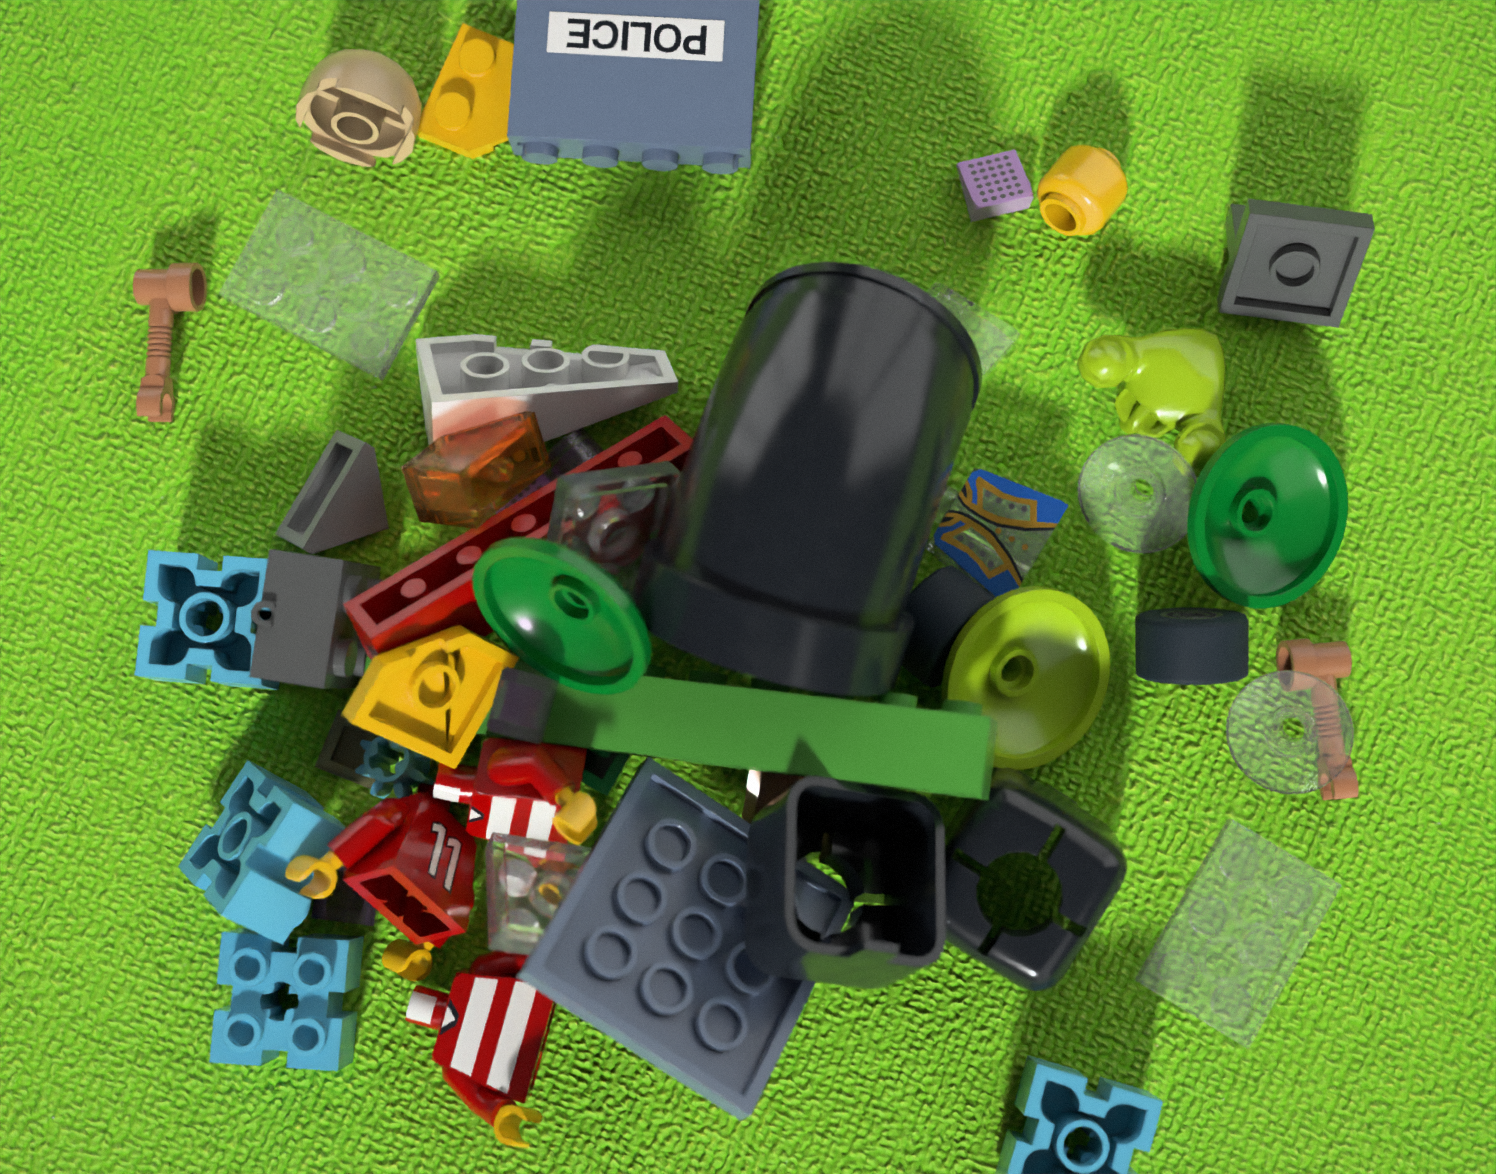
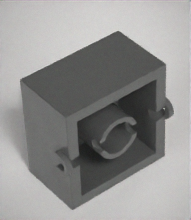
M269 549L262 599L251 610V618L257 625L249 677L322 689L356 688L364 675L367 653L343 604L383 581L379 579L381 567ZM262 608H269L271 610L272 616L270 619L262 620L259 613Z

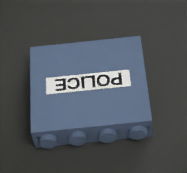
M517 0L507 137L514 155L522 156L523 160L541 165L554 164L558 161V158L582 159L584 164L598 168L615 167L618 165V161L642 162L643 167L655 171L675 170L678 168V164L702 165L703 170L713 174H732L737 172L738 167L751 168V136L760 0Z

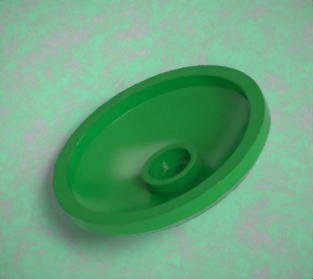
M1263 423L1240 431L1215 451L1196 481L1187 517V536L1190 554L1199 575L1212 591L1232 603L1254 609H1266L1285 605L1297 599L1322 578L1340 548L1348 517L1346 480L1342 467L1332 449L1319 436L1302 427L1285 423Z
M509 538L491 545L476 563L472 578L473 590L484 618L496 635L512 652L541 674L575 690L598 695H612L623 693L634 687L646 672L651 660V643L642 614L623 586L593 560L572 548L553 541L539 538Z

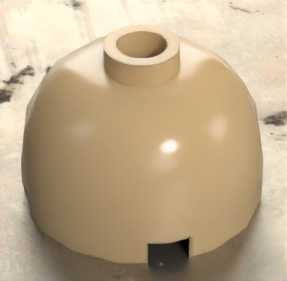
M344 49L329 54L309 73L298 98L295 119L299 127H301L304 120L306 126L313 131L310 142L319 150L340 161L362 167H375L376 160L374 156L384 158L394 156L393 165L402 162L413 152L419 129L422 104L412 77L398 63L375 51Z

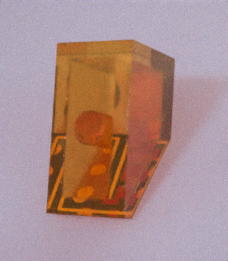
M524 411L440 436L405 463L401 469L419 522L477 529L548 470L551 464L535 412Z

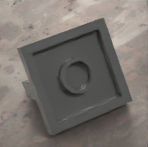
M1248 199L1246 205L1231 204L1225 222L1229 261L1217 296L1219 313L1339 328L1375 230L1372 214Z

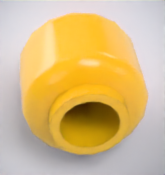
M1088 145L1071 146L1060 155L1038 184L1037 197L1041 216L1052 229L1060 234L1067 236L1093 235L1104 227L1124 202L1128 185L1119 160L1110 151Z

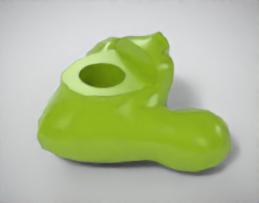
M1181 328L1160 331L1142 337L1101 335L1085 344L1077 362L1081 377L1096 388L1117 387L1122 382L1115 400V408L1120 418L1119 426L1121 430L1127 434L1137 433L1146 439H1156L1176 429L1179 433L1174 440L1175 464L1185 475L1198 478L1211 456L1226 442L1221 420L1225 393L1226 365L1224 349L1217 334L1199 328Z

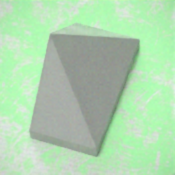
M336 430L275 534L308 553L315 554L388 529L375 448L366 442Z

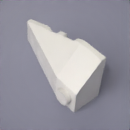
M479 334L416 339L425 429L434 466L453 465L445 441L447 437L523 416L532 446L678 392V380L663 350L591 345L585 348L582 354L566 353L552 348V341L532 339L530 349L497 347L496 336ZM521 419L449 440L457 466H466L479 461H489L493 456L502 458L513 454L517 449L524 450L529 448ZM516 426L520 437L507 440L504 429ZM493 433L496 444L484 447L481 436ZM469 440L472 451L460 454L457 443Z

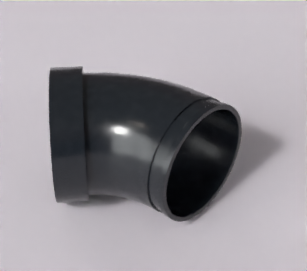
M813 262L794 266L775 274L757 290L734 336L707 400L675 490L662 536L650 539L645 544L631 598L642 614L647 631L681 650L712 663L788 686L854 696L879 695L887 693L895 687L915 624L914 618L905 609L947 481L982 384V366L976 346L967 330L949 309L921 288L900 277L879 269L845 262Z

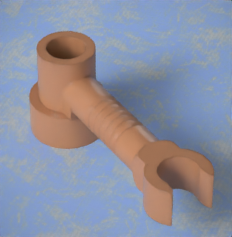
M172 263L168 269H138L134 274L133 293L135 300L139 305H149V334L147 336L149 340H147L148 351L146 352L148 357L146 358L145 376L141 378L140 389L136 398L137 416H148V422H172L174 418L175 400L173 382L170 378V352H172L171 341L173 339L171 335L173 334L174 314H178V312H199L205 306L207 281L203 267L199 263Z
M1307 638L1280 641L1276 650V667L1282 686L1286 690L1312 688L1313 701L1316 706L1315 711L1317 712L1315 715L1318 718L1316 720L1318 723L1317 728L1319 729L1318 735H1320L1321 757L1319 759L1320 771L1318 780L1323 801L1358 797L1357 776L1352 766V759L1347 754L1345 737L1342 734L1344 730L1341 728L1343 723H1341L1342 717L1340 716L1341 711L1339 710V695L1336 682L1337 678L1349 677L1351 673L1352 658L1350 649L1345 641L1313 644Z

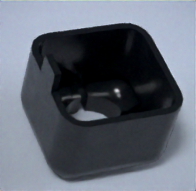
M995 767L992 769L989 800L965 798L944 832L946 941L1019 987L1030 991H1043L1055 986L1064 977L1112 902L1126 877L1127 859L1115 832L1107 824L1079 808L1076 801L1048 784L1046 786L1042 785L1019 770ZM1058 824L1062 829L1047 853L1046 861L1055 869L1061 882V897L1057 905L1058 911L1071 919L1070 922L1066 924L1051 915L1044 923L1030 929L1012 930L1001 926L994 938L989 937L987 934L992 928V919L984 913L977 898L980 870L955 854V850L959 848L966 855L985 867L994 859L1007 853L1027 852L1037 856L1055 825Z
M810 776L797 781L758 811L752 819L747 834L744 935L747 958L758 971L774 977L875 989L885 988L938 960L944 951L946 940L945 834L942 815L936 805L927 797L915 792L820 776ZM818 854L819 863L829 866L841 876L849 890L850 901L884 903V905L863 904L850 912L849 921L841 933L830 934L822 940L821 932L810 929L795 913V865L799 861H809Z

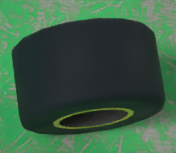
M953 566L940 568L923 579L911 591L905 609L914 618L915 624L902 667L927 686L936 687L941 685L946 660L956 637L969 619L980 608L993 600L994 597Z
M1201 607L1163 608L1139 613L1135 619L1137 676L1147 681L1178 685L1224 684L1245 678L1248 675L1249 622L1247 616L1244 613L1233 610Z

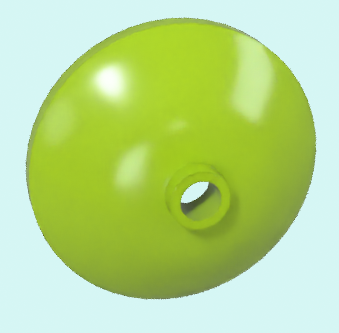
M1030 586L1006 592L980 608L956 637L943 672L942 705L945 699L979 703L983 705L982 716H990L998 722L993 767L1025 770L1053 761L1072 748L1082 738L1095 720L1104 701L1110 677V651L1104 629L1087 605L1063 591L1044 586ZM1009 660L1007 669L1002 673L1004 665Z

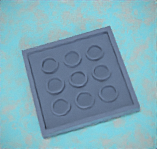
M647 757L636 770L519 971L517 978L741 1121L751 1116L816 982L770 976L758 971L747 958L744 943L747 834L751 824L650 757ZM807 861L797 862L795 865V913L797 917L810 929L821 932V940L830 934L840 933L855 903L850 901L849 890Z

